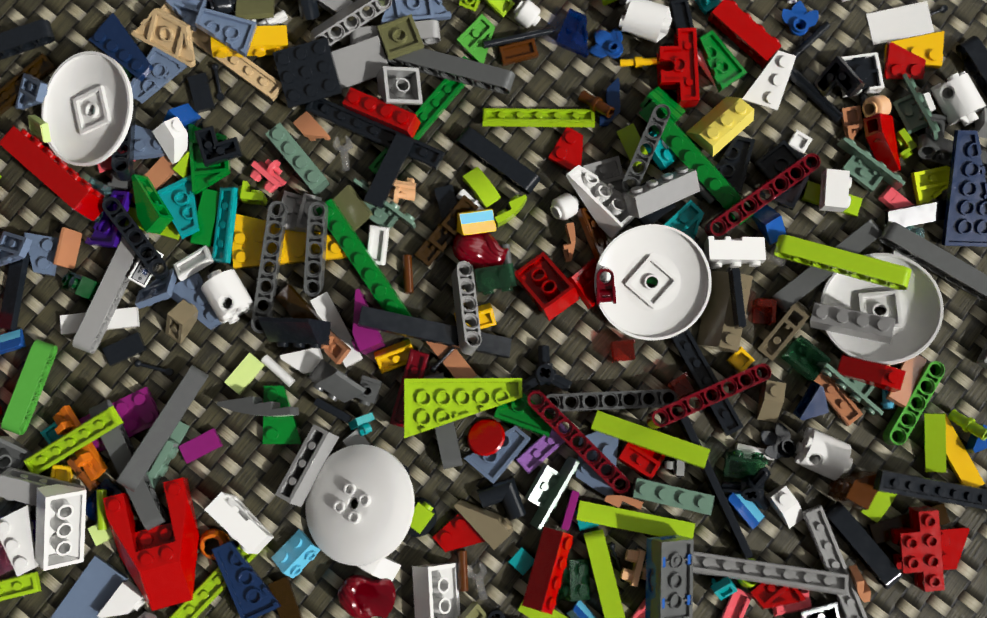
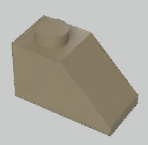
M184 299L167 313L165 333L181 344L197 321V308Z
M770 380L761 382L756 420L777 422L784 403L786 383Z

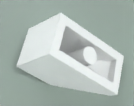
M178 117L164 121L152 131L172 164L179 162L188 152V133Z
M310 348L280 355V358L298 371L310 376L323 359L321 349Z
M779 485L765 496L788 529L804 518L799 502L787 486Z
M385 557L378 562L358 567L380 579H390L393 581L401 565L389 557Z
M123 582L97 616L105 618L139 611L145 604V598L139 588L132 582Z

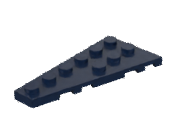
M975 130L954 131L942 245L987 247V183L984 174L986 171L981 160L982 151L978 132Z

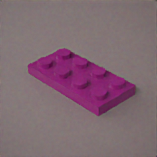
M144 387L112 403L123 421L122 424L129 438L150 429L160 415L148 387ZM89 414L78 420L83 424L91 419V416ZM101 437L92 442L99 453L107 450Z

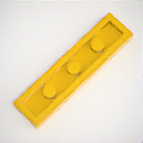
M945 414L946 459L960 484L980 487L985 483Z

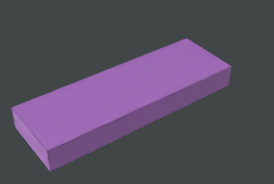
M560 423L558 427L559 431L566 432L567 429L562 423ZM552 429L549 438L541 436L516 460L530 474L565 441Z

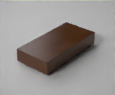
M534 38L498 47L503 66L538 58L539 56Z

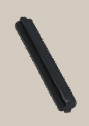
M793 66L789 78L834 122H838L843 117V114Z

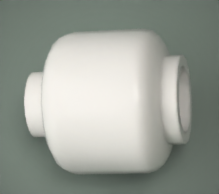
M521 0L513 11L515 13L514 19L525 28L531 25L535 27L541 19L539 16L541 10L532 1Z
M564 193L552 200L551 213L556 219L565 221L577 214L579 201L576 196Z

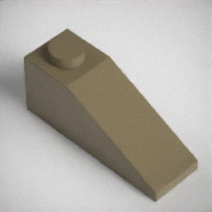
M799 303L793 304L758 347V350L773 361L803 327L812 313Z
M461 499L454 505L493 550L514 531L512 523L499 514Z

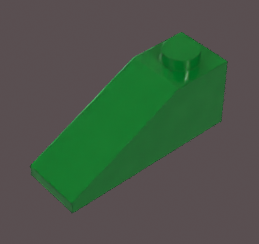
M133 174L131 178L137 218L146 232L161 234L174 218L147 176Z

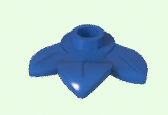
M798 1L791 10H782L784 23L789 26L791 33L796 36L804 35L808 28L817 23L819 17L818 10L807 12L802 1Z
M615 28L610 33L606 30H598L594 33L597 44L589 49L593 56L598 58L608 56L612 59L621 56L624 48L622 44L623 35L620 30Z

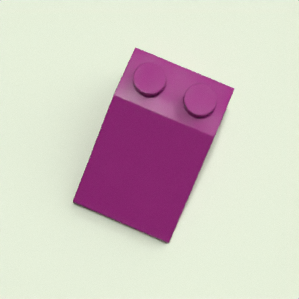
M356 289L352 331L354 339L351 341L355 350L366 355L385 347V343L379 331L358 326L361 307L369 306L361 290Z

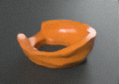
M211 528L200 536L199 548L205 557L216 560L214 554L210 555L204 551L206 541L209 538H214L219 542L220 546L230 540L224 531Z

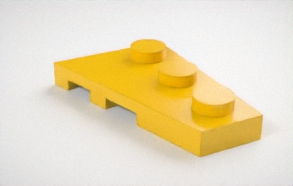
M944 31L891 41L925 59V67L938 69L942 67ZM887 44L885 45L884 62L886 60Z

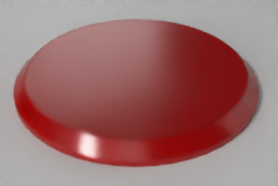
M489 418L475 422L467 435L470 449L481 456H489L496 453L502 447L505 440V431L498 421Z

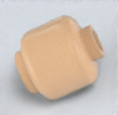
M884 95L870 96L863 102L862 112L866 118L879 113L889 115L892 108L891 102Z

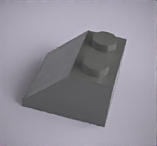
M323 359L309 376V379L314 382L312 386L320 392L326 390L328 392L327 396L334 401L339 399L345 403L361 395L366 390Z

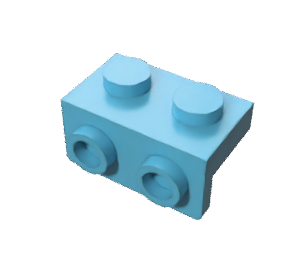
M298 529L271 558L283 574L295 578L320 552V548L314 545L302 530Z

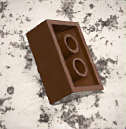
M862 471L839 477L830 483L827 496L839 501L846 507L868 510L878 492L873 489L877 472Z

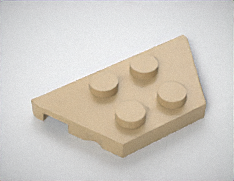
M155 8L151 11L148 18L144 19L140 23L141 25L132 31V36L152 47L160 49L191 68L195 67L196 61L190 25L160 8Z

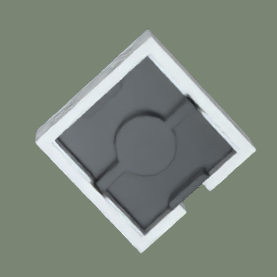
M878 52L842 57L865 82L864 87L853 96H858L861 92L866 94L880 93L885 88ZM841 89L843 98L848 97Z

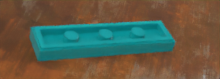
M220 187L212 253L214 263L231 262L239 188Z

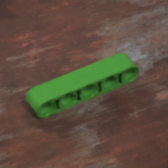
M39 339L32 344L3 417L2 429L18 435H23L26 432L58 351L56 345Z
M932 361L925 364L906 407L901 408L898 406L883 433V440L888 445H902L907 441L945 373V367L941 362ZM931 366L935 369L934 375L930 372ZM922 382L926 386L925 391L921 389L920 385ZM912 399L916 401L917 405L915 408L911 405ZM903 415H905L907 418V423L905 425L902 422ZM894 431L898 435L896 441H894L892 438V434Z

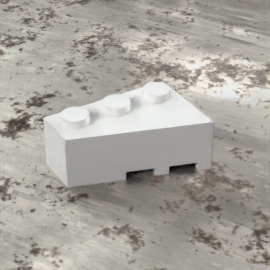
M708 236L704 243V253L712 269L722 268V265H730V268L741 267V264H749V267H758L766 260L765 238L741 237V239H731V237L725 236L724 239L714 240V236Z
M221 492L204 509L234 540L241 544V549L247 554H258L274 538L235 495Z

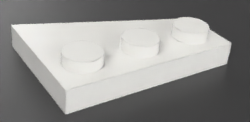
M778 50L742 99L746 102L777 111L796 56Z
M29 505L0 519V541L17 577L39 566L35 561V542L32 531L34 525L31 522L30 511H32V508Z

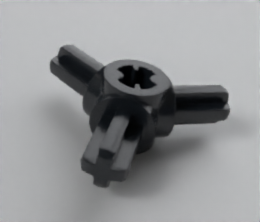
M538 346L539 364H536V369L532 371L533 374L522 381V392L526 393L538 384L540 386L553 384L564 391H568L572 382L556 373L557 370L553 369V364L550 363L549 346ZM541 369H543L544 371H547V370H548V371H549V374H548L549 378L546 379L545 376H544V377H541L540 374H541L542 372H541L540 370H541Z
M767 467L760 468L755 475H747L741 479V482L723 481L721 488L723 492L741 493V497L745 500L754 501L760 509L767 510L770 507V502L765 497L763 488L764 482L771 475V471Z

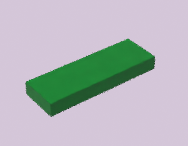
M210 189L202 191L197 212L200 231L192 234L191 244L211 246L216 226L220 191Z

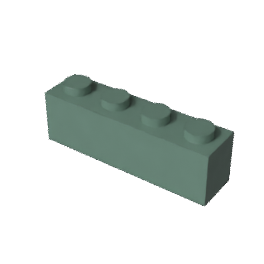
M280 122L265 133L270 142L315 196L330 185L326 177Z
M634 477L630 497L706 515H711L715 497Z

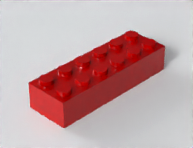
M13 126L0 140V145L73 210L93 222L103 212L102 203L105 196L97 189H94L87 180L81 178L78 172L71 167L69 168L65 161L57 157L50 148L44 146L41 140L31 135L24 128L19 130Z

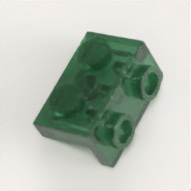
M513 263L475 269L478 292L482 291L483 295L493 294L494 289L501 288L502 292L513 290L512 286H517Z
M802 335L792 341L781 356L784 361L810 382L814 381L820 373L821 368L817 366L818 362L829 363L831 360Z
M732 450V452H726L723 475L734 478L755 475L760 468L768 464L769 460L763 456L764 454L759 452L744 454L741 450Z
M589 559L567 560V566L561 579L562 584L558 590L560 600H590Z

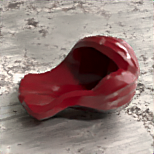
M489 232L465 236L458 233L453 239L452 246L455 257L460 262H469L478 275L483 278L493 275L502 267L508 248L499 246L496 239Z
M362 575L349 576L343 581L338 590L339 603L354 618H370L373 616L387 618L393 609L396 598L395 587L390 579L372 580Z

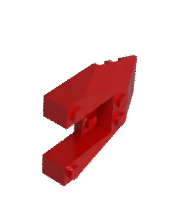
M184 477L163 482L171 523L160 525L150 530L136 531L131 501L127 493L103 498L106 517L119 556L152 611L193 600L200 534L188 479Z

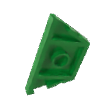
M188 124L193 194H198L231 174L230 160L205 167L194 132L201 128ZM216 133L218 142L228 139L227 136Z

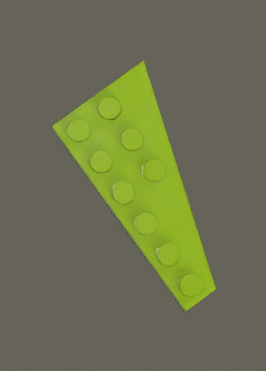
M522 378L404 379V439L522 398Z

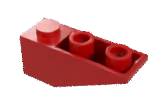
M879 113L864 118L866 139L875 159L883 162L887 169L893 173L900 171L901 166L893 116Z

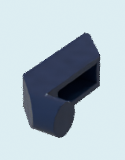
M619 78L605 92L606 103L614 107L615 111L610 118L599 115V127H607L620 114Z

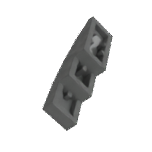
M251 396L217 402V406L250 415L274 417L299 415L298 407L280 408V402L270 401L262 403V397Z

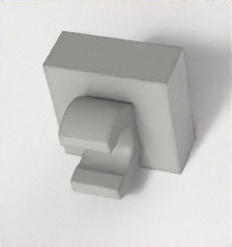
M674 459V462L664 461V469H673V475L684 476L685 462Z

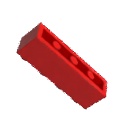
M723 0L711 12L708 18L712 24L762 68L782 46L776 37L769 35L762 25L752 20V17L747 12H743L733 0Z
M350 87L342 102L346 109L414 138L421 124L416 114L392 104H385L383 100Z
M547 527L543 528L522 606L548 614L553 613L558 590L562 584L563 572L567 566L569 550L572 547L573 535Z

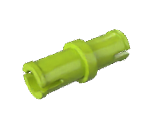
M955 409L950 412L948 419L962 427L964 432H970L982 441L987 438V429L976 423L975 419L972 417L968 418Z

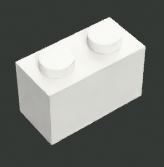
M826 169L821 173L819 210L843 212L850 206L851 196H849V189L852 185L850 171Z

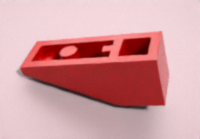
M841 355L837 372L844 377L891 392L901 390L906 371L888 365Z

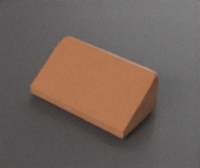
M65 227L61 228L53 261L54 265L67 269L75 268L82 233Z

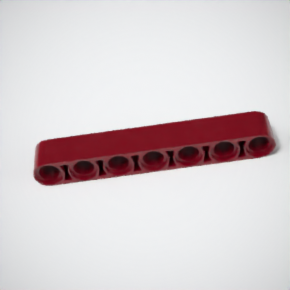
M810 153L793 162L709 221L705 226L706 234L715 238L727 233L818 169L821 164L819 156ZM806 159L811 161V168L806 165ZM791 169L796 172V178L791 176ZM776 180L781 184L780 190L775 186ZM760 191H763L765 193V200H762L760 198ZM745 202H748L750 205L749 211L744 209ZM729 213H733V214H734V216H735L734 222H731V221L728 219V214H729ZM714 223L719 226L718 233H715L712 229Z
M764 363L755 365L649 413L646 420L647 424L652 429L669 425L768 380L771 376V369ZM757 369L762 373L761 378L757 375ZM740 377L745 379V385L740 382ZM724 384L729 388L728 393L723 389ZM707 392H710L712 395L711 401L706 396ZM690 399L695 402V408L689 405ZM672 407L677 408L678 416L672 413ZM656 414L661 417L660 424L656 423L654 419Z
M535 389L528 393L527 402L530 407L615 492L625 493L629 489L630 483L627 477L540 390ZM533 394L541 395L540 403H531V396ZM547 408L555 409V415L552 418L545 417L544 412ZM567 422L569 429L566 432L559 431L560 423ZM576 436L583 438V442L579 446L573 445L572 442ZM590 450L597 452V456L593 460L587 459V453ZM604 464H609L611 466L610 471L606 474L601 473V467ZM622 478L625 481L624 485L620 488L615 487V481Z

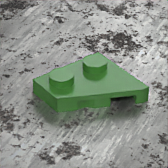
M481 14L457 38L456 42L476 62L484 64L489 48L484 49L482 41L491 40L495 26Z

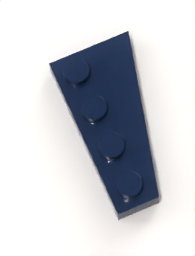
M114 13L108 17L89 39L92 44L116 60L141 82L154 69Z
M232 540L212 549L240 618H257L281 607V604Z

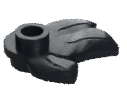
M778 422L774 432L762 431L760 433L761 441L767 446L764 454L769 458H790L795 454L796 445L791 440L789 430L783 424Z

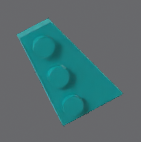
M191 175L157 191L174 218L172 222L182 239L200 231L195 194L192 192Z

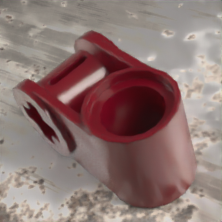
M602 267L596 275L597 305L605 302L616 304V287L614 285L613 271L608 267ZM602 272H609L611 278L608 281H602L599 277Z

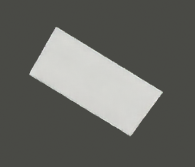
M927 1L866 14L873 45L934 32Z

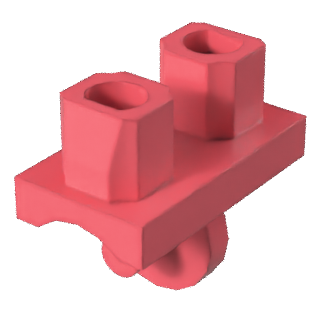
M267 159L265 163L263 161L258 163L253 161L251 164L253 170L250 177L257 182H260L265 177L267 182L263 187L269 193H274L278 187H283L287 183L279 176L283 172L279 168L281 164L279 160L276 159L271 162Z

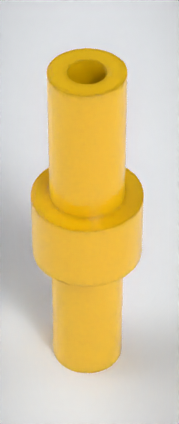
M636 56L634 59L619 60L620 67L634 66V68H642L645 65H657V57L642 58V56Z

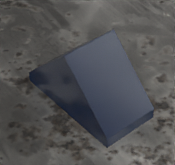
M812 381L793 412L801 420L829 413L824 387L815 381Z

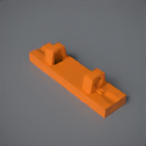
M70 405L63 406L53 416L58 426L54 429L57 435L64 436L81 425ZM92 442L74 453L77 457L74 463L77 467H83L91 481L97 480L108 469Z

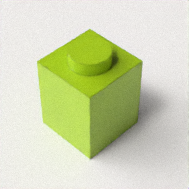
M425 501L423 504L418 502L414 507L410 527L420 534L435 513L432 511L434 508Z

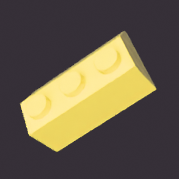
M726 96L691 127L686 134L713 157L754 121V108L741 98Z

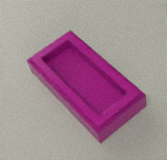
M215 428L178 447L186 464H189L222 447L223 444Z
M570 491L560 526L561 529L568 531L580 494L577 491Z

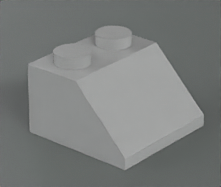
M383 66L377 74L378 93L385 104H423L419 68Z

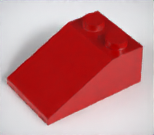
M544 252L513 273L538 309L549 321L580 299L575 286Z

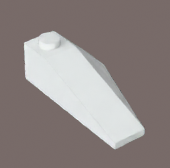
M577 165L566 174L567 179L598 226L612 239L635 218L628 215L624 193L622 194L614 189V185L610 183L608 185L599 180L597 175L580 165Z

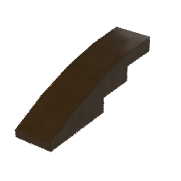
M463 195L413 256L429 267L440 252H443L450 241L459 233L457 232L458 213L476 211L478 206Z

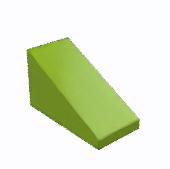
M187 152L173 167V170L182 178L188 176L190 152Z

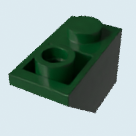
M70 271L64 275L61 281V289L89 300H93L100 285L97 281Z

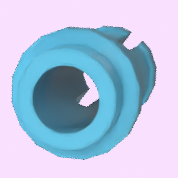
M882 389V403L880 405L883 406V409H895L896 404L886 399L889 391Z

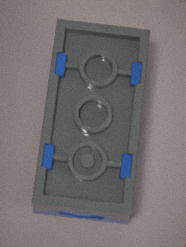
M681 535L647 538L645 618H692L694 539Z

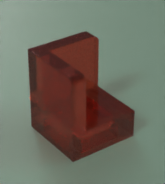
M755 299L752 306V323L774 324L776 322L777 300Z
M635 339L610 343L612 363L635 360Z
M686 372L667 384L669 389L677 394V400L694 391V388L686 378L688 376Z

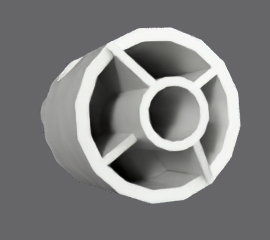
M651 0L626 1L625 9L627 12L625 16H621L618 25L621 28V32L631 33L654 43H657L667 35L672 22L669 6Z
M965 71L959 74L955 73L947 78V82L939 83L931 88L932 95L942 113L947 116L949 125L962 121L963 125L967 126L978 120L979 117L976 113L986 107L969 74Z
M218 269L207 276L209 280L201 286V291L221 323L228 322L233 324L240 319L239 316L242 314H248L253 311L254 302L235 270L222 272L221 269Z
M806 428L803 434L804 439L796 444L795 453L797 455L794 462L832 480H837L843 473H847L853 463V459L850 458L851 445L814 428Z

